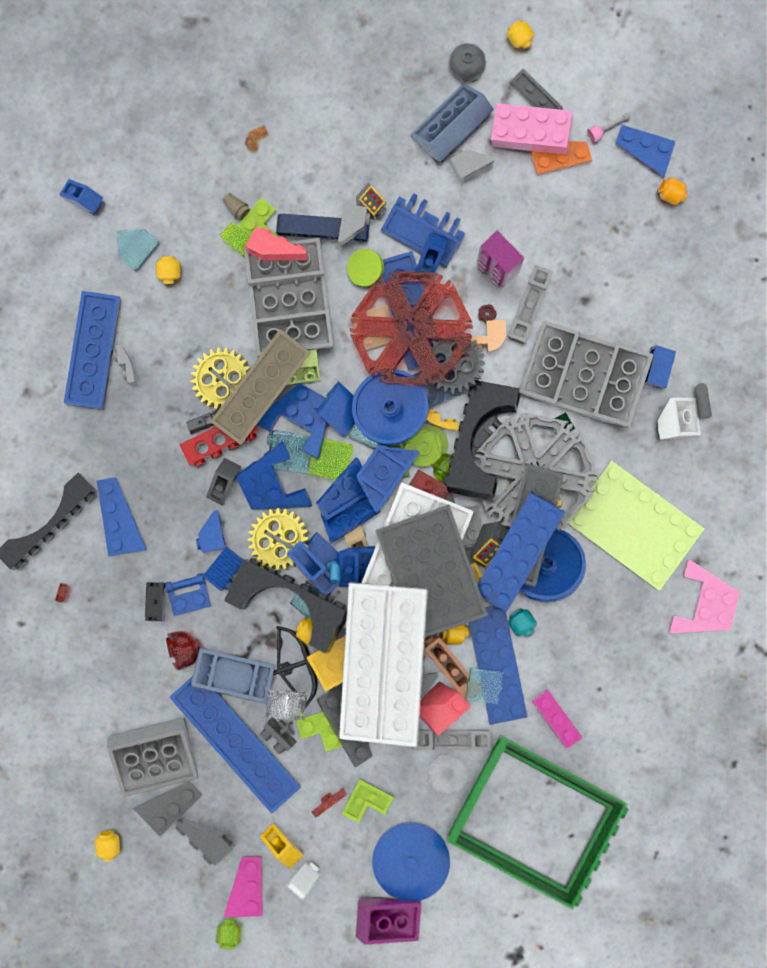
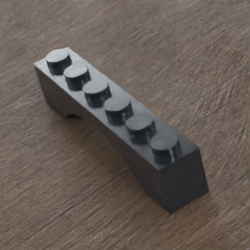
M79 472L64 485L60 505L47 524L28 536L8 539L0 547V559L11 570L15 568L17 570L26 563L25 559L29 555L33 556L39 551L40 548L38 546L42 542H48L54 536L52 533L57 528L60 530L67 524L68 521L66 519L69 516H75L82 509L80 506L85 501L88 503L95 497L94 492L96 489Z

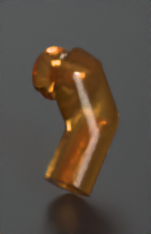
M265 125L248 133L245 145H247L249 150L256 149L258 138L268 134Z

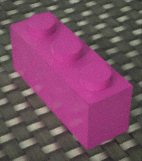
M546 689L531 700L566 749L583 738L549 690Z

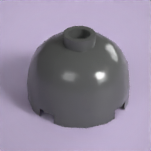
M465 43L460 44L453 50L448 64L453 77L460 82L469 83L483 75L486 59L481 48L475 44Z

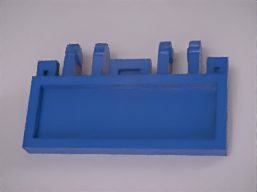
M414 193L411 196L405 209L403 206L406 199L399 196L381 230L421 253L429 233L448 239L439 262L447 267L465 235V232L458 229L455 236H453L461 219L457 217L450 231L446 232L443 228L449 220L451 213L446 212L439 226L436 227L440 218L427 211L420 218L428 202L427 200L421 201L416 214H414L410 210L416 202L418 195Z

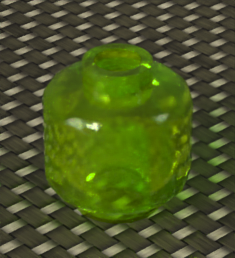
M444 453L433 464V474L442 482H444L446 474L450 472L449 461L454 454Z
M224 920V924L217 926L216 944L220 945V949L234 950L236 946L240 945L241 926L236 925L234 920Z

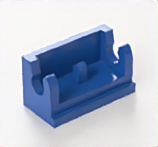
M658 345L652 346L649 353L654 355L644 384L655 388H667L676 351Z

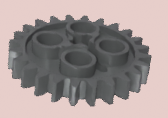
M453 331L452 337H449L446 332L444 339L439 335V342L432 340L434 346H427L430 353H424V357L428 358V360L423 361V364L428 367L423 370L426 373L430 372L426 376L427 380L433 378L431 385L433 386L438 383L437 390L444 387L445 393L449 389H451L452 394H455L456 389L462 393L464 387L469 391L470 383L476 386L474 379L481 380L478 373H484V369L480 368V366L485 365V361L480 360L485 357L484 354L479 353L482 350L481 346L475 348L477 341L474 340L470 343L471 336H467L464 339L462 332L459 337H457L455 331ZM461 346L463 350L460 354H454V347ZM440 355L446 357L445 362L442 364L436 362L437 357ZM453 359L457 361V366L455 367L451 365V360ZM466 362L472 364L471 369L468 371L462 369V365ZM448 372L455 373V377L452 380L445 379V375Z

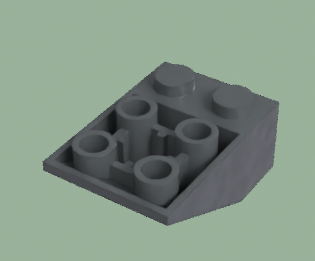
M182 817L175 822L177 825L175 829L182 836L186 835L190 839L189 844L196 851L199 849L204 854L202 857L209 865L213 863L216 866L235 847V844L220 830Z

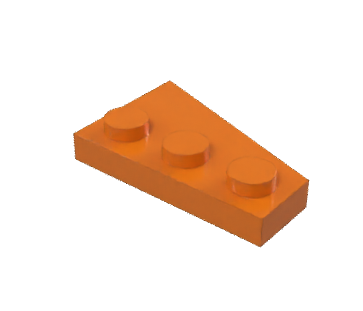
M570 141L568 155L530 151L536 175L592 161L588 143L583 141Z

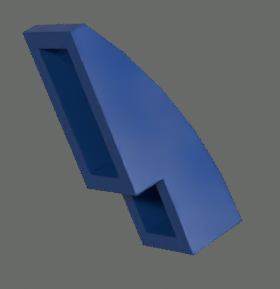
M301 540L286 553L319 592L328 595L340 584L330 582V573Z

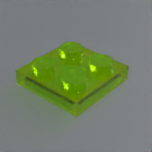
M324 438L319 459L311 457L308 474L336 480L350 464L354 445Z

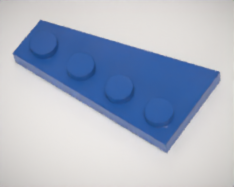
M117 478L97 480L108 556L147 550Z

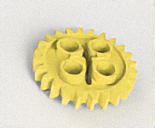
M219 347L217 348V353L210 349L209 356L203 353L204 360L197 359L200 365H193L197 371L191 372L195 379L190 380L191 383L196 384L192 390L199 391L195 396L198 398L202 397V403L208 401V407L214 404L217 410L220 405H223L233 390L211 373L209 368L211 367L218 374L224 376V379L235 388L251 368L250 366L245 367L248 361L246 359L241 361L243 356L241 354L236 356L235 350H232L229 354L228 348H225L224 352H222ZM224 361V368L217 370V363ZM239 373V379L232 382V374ZM209 375L212 376V382L206 385L204 382L205 378ZM226 387V395L220 397L219 390Z
M277 508L276 513L269 509V515L263 512V519L257 517L258 524H251L255 530L249 531L253 537L247 540L253 542V544L248 548L255 550L251 555L258 556L257 559L263 561L262 566L266 567L268 564L273 568L276 566L278 571H281L282 566L285 570H288V564L295 567L294 562L287 554L282 558L278 554L281 548H285L286 553L291 548L266 535L265 531L267 530L273 535L280 537V539L293 545V547L301 540L309 548L305 544L306 541L310 540V538L305 537L309 530H303L306 523H300L302 518L299 516L295 518L296 513L291 512L289 514L287 509L283 513L280 508ZM275 522L279 523L277 531L272 530V525ZM294 531L295 538L289 541L288 534ZM268 538L270 544L267 548H263L262 543Z

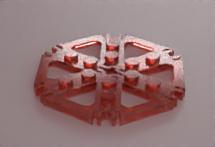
M394 271L396 274L395 279L390 272V280L385 282L380 277L381 286L376 280L351 315V323H357L358 325L354 329L350 328V332L353 333L350 336L368 373L370 374L371 372L373 378L377 373H381L379 381L384 384L429 387L426 379H428L431 385H434L432 381L434 376H438L442 381L443 377L440 372L442 371L446 378L467 349L471 340L465 339H471L472 335L466 334L465 330L473 329V325L470 324L473 322L454 284L451 286L449 279L445 284H441L443 279L441 274L438 276V273ZM406 281L426 282L428 287L412 308L402 289L403 283ZM384 295L394 317L367 316L366 311L376 296ZM445 298H451L454 301L460 314L458 320L431 319V317ZM407 320L412 326H416L414 328L415 337L410 331L406 332L408 329ZM366 337L392 338L376 361L370 359L363 344ZM428 340L455 341L457 349L447 363L440 364ZM410 349L421 370V374L416 378L397 377L394 371Z

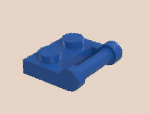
M203 573L185 580L165 583L174 616L211 607L205 579L202 577ZM195 584L200 585L199 590L175 596L174 590Z

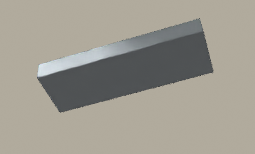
M524 69L510 81V84L533 107L563 109Z

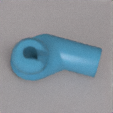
M332 560L326 564V569L330 572V582L339 583V563L336 560Z

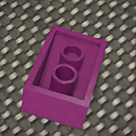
M382 898L358 899L356 938L364 945L419 941L421 902Z

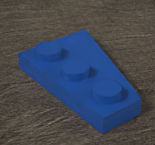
M621 124L615 144L664 178L676 141Z
M355 457L316 502L324 519H330L366 496L356 479V475L363 467L359 458Z
M365 497L328 520L324 519L322 513L321 517L330 543H333L378 513L374 512L370 502Z

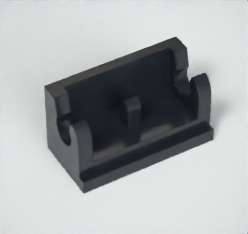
M146 582L145 621H164L166 593L164 582Z

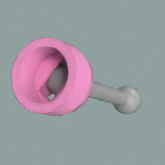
M625 113L622 118L603 128L593 126L587 129L592 142L599 141L603 137L605 130L624 120L628 121L630 114Z

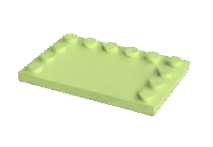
M610 461L596 483L591 487L595 491L593 493L588 492V494H593V496L570 520L568 525L660 591L704 531V528L613 461Z

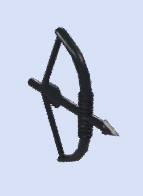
M276 626L277 670H274L273 676L279 674L302 702L303 707L306 708L314 698L318 685L317 676L307 659L310 656V652H308L306 644L296 637L294 630ZM281 630L290 633L297 640L304 660L294 664H290L288 661L280 664ZM305 664L308 667L307 670H309L312 681L311 696L307 702L302 699L285 678L286 675L292 674L294 668Z

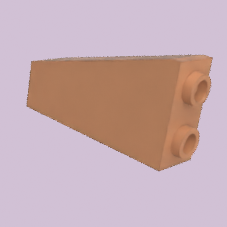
M437 634L425 637L424 651L465 701H468L481 690L480 687Z

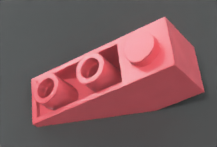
M256 227L245 245L248 254L263 261L308 259L307 251L303 246L299 244L293 245L282 236L276 237L266 228L260 229Z

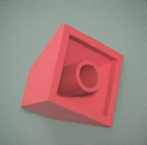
M438 682L420 700L419 716L439 736L471 706L457 691Z

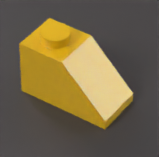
M274 823L260 836L277 860L289 869L304 856L298 847Z

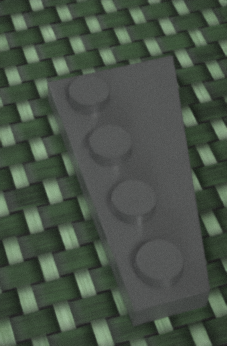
M343 683L316 700L338 739L340 737ZM339 739L354 767L359 766L372 757L368 742Z

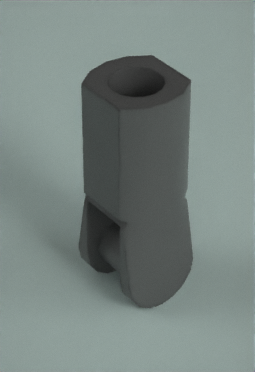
M700 383L695 389L699 419L712 417L710 399H708V387L706 384Z
M218 410L187 421L186 425L190 434L213 426L214 424L211 422L207 424L205 418L210 416L212 419Z

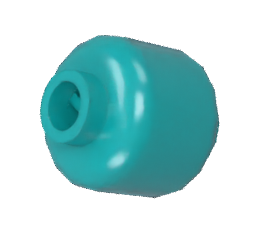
M520 608L509 616L508 624L516 636L528 638L535 633L534 628L537 626V621L529 610Z

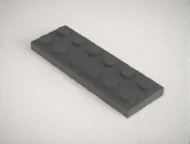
M526 463L510 528L531 492L553 505H557L564 473ZM546 546L526 578L525 584L536 586Z

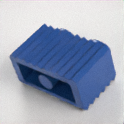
M226 546L202 577L220 591L223 589L228 590L233 582L231 579L237 574L243 559Z

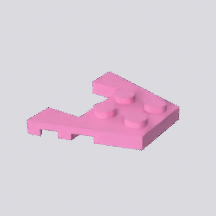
M687 560L683 577L701 581L702 586L693 621L673 616L669 633L731 630L740 592L693 561Z

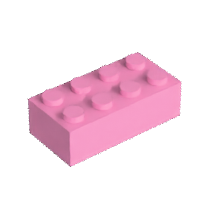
M496 103L491 136L492 145L497 148L568 155L573 123L572 111Z

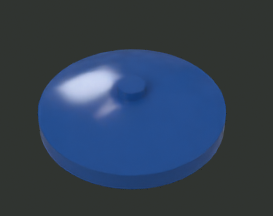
M398 369L381 370L367 377L357 388L352 402L353 418L361 433L369 440L382 445H397L412 439L425 425L429 413V400L423 385L410 373Z
M556 528L546 544L536 586L524 583L520 592L526 597L540 602L559 601L574 593L582 583L586 570L585 554L580 543L568 532L561 529L558 531Z
M416 822L401 823L387 830L378 840L373 852V872L381 888L390 896L405 901H421L434 895L445 883L450 869V855L443 838L431 827Z

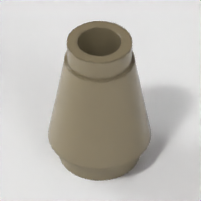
M227 193L222 200L232 215L239 220H242L250 211L247 203L231 193Z

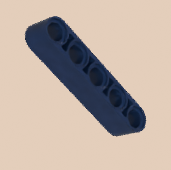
M278 214L276 234L291 237L338 240L342 218ZM370 222L369 225L365 224V228L361 233L349 241L367 242L369 240Z

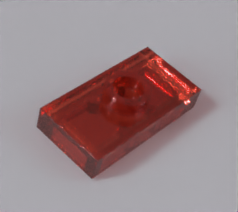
M419 469L409 484L411 487L444 500L449 495L447 487L443 482Z
M342 787L333 795L328 793L321 798L322 803L311 811L314 817H318L347 795L346 790Z

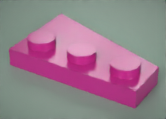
M262 856L241 858L224 917L263 916Z

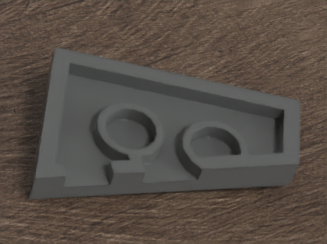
M188 781L133 809L161 836L202 794Z

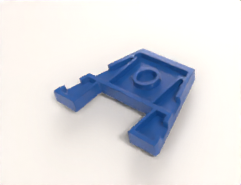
M298 383L271 406L256 425L271 432L280 416L288 419L312 433L302 450L319 459L324 432L328 423L316 411L327 398Z
M283 441L279 442L274 449L267 451L262 458L254 461L236 476L251 510L312 506L305 488L286 494L276 474L273 464L290 459Z

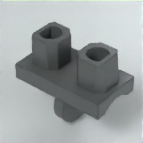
M272 717L263 726L264 729L260 733V736L266 741L272 736L278 741L273 746L278 754L286 750L288 751L296 743V740L292 737L294 732L289 728L293 724L291 721L286 725L282 720L277 722Z

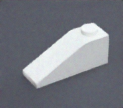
M305 861L290 879L288 887L304 899L319 878L321 873L318 871L320 868L312 861L310 863Z

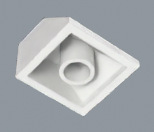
M670 398L658 419L660 440L701 435L696 398Z

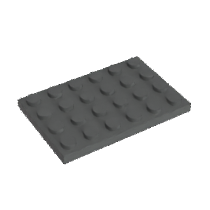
M450 505L375 530L394 586L428 589L425 637L488 616Z

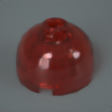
M185 631L167 633L169 637L166 638L169 657L175 659V663H172L174 668L179 671L192 666L198 657L199 641L197 639L194 640L193 636Z

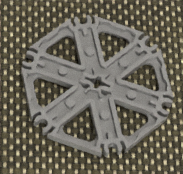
M524 413L527 420L524 421L523 415L519 414L520 421L515 423L512 417H509L511 426L508 425L506 419L476 451L483 454V456L480 454L475 455V459L482 461L477 466L485 473L514 480L497 500L489 501L482 499L486 513L493 507L488 515L491 517L494 513H498L499 518L496 522L500 523L505 518L501 524L505 527H510L525 465L527 463L537 466L536 463L538 462L539 467L564 473L561 489L573 491L579 495L578 501L560 520L564 528L593 496V494H588L586 491L590 493L595 491L594 488L588 486L589 482L596 483L597 479L595 477H597L584 436L582 434L579 439H576L580 436V431L578 430L575 434H571L572 424H569L564 429L569 423L568 421ZM533 425H541L556 429L557 434L538 454L530 431ZM509 434L513 438L520 460L492 455L491 448L503 435ZM571 448H578L585 465V470L577 472L555 466ZM558 523V525H557V530H558V531L560 530V524H559V523Z

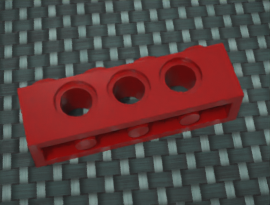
M216 426L179 444L188 464L191 467L195 466V468L205 464V460L210 457L215 459L223 454L222 451L228 448L231 451L240 446L239 443ZM256 426L246 437L245 440L247 442L257 438L256 434L259 431ZM220 435L224 436L225 443L217 445L215 443L216 438ZM201 444L208 445V451L204 454L198 452Z

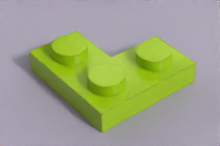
M261 197L237 227L248 237L252 235L256 227L260 229L266 228L272 232V235L278 237L276 233L265 225L276 212V209Z
M323 712L296 720L301 739L320 733L326 752L342 747Z
M359 779L342 815L359 823L367 806L385 815L394 797Z

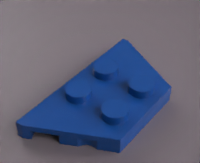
M377 445L356 475V479L374 512L378 513L420 453L419 451Z

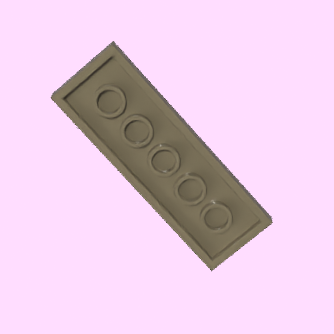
M279 329L210 422L241 445L311 352Z

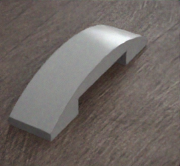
M535 265L508 337L526 343L553 271Z
M419 730L418 745L416 747L413 746V750L491 751V731L444 730L437 736L432 730Z

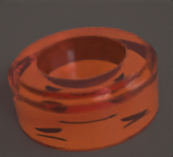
M60 583L55 601L63 602L68 587L67 584Z

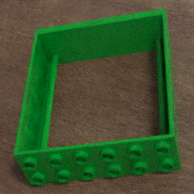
M500 735L451 826L446 840L450 844L573 910L575 906H579L583 898L581 896L583 889L589 887L592 881L590 878L592 872L598 870L601 864L599 859L602 853L606 854L610 847L608 841L611 836H615L618 832L619 826L617 824L620 818H625L628 812V808H626L628 804ZM503 752L608 808L566 888L462 832Z

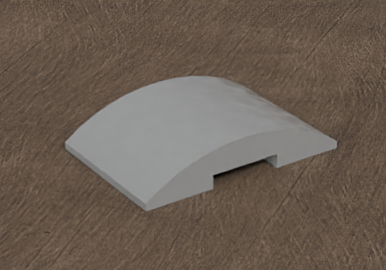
M320 238L289 242L293 245L299 244L303 246L307 251V260L263 261L248 254L246 247L244 248L257 357L261 355L279 329L307 350L334 347Z
M543 320L520 393L582 416L630 428L654 354L622 344L610 343L581 334L580 331Z

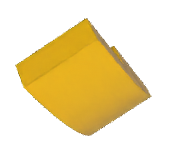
M429 410L426 420L428 424L443 430L459 432L460 423L456 422V419H444V422H441V414H437L436 410Z

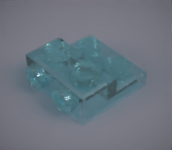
M272 430L271 434L269 433L267 436V445H270L269 450L271 451L279 442L283 441L290 455V459L273 464L274 469L308 474L310 455L302 449L311 435Z

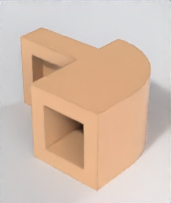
M506 320L486 321V336H471L470 343L476 340L475 348L481 346L484 349L483 346H487V354L497 351L503 345L506 337Z

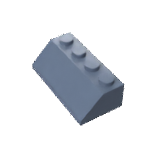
M463 83L410 135L430 156L441 162L494 109L483 93Z

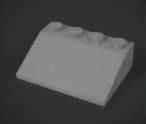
M183 718L107 737V750L123 797L198 778Z

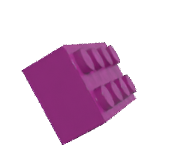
M496 230L480 246L477 266L484 273L487 271L492 276L490 279L496 286L500 285L504 288L519 274L525 257Z

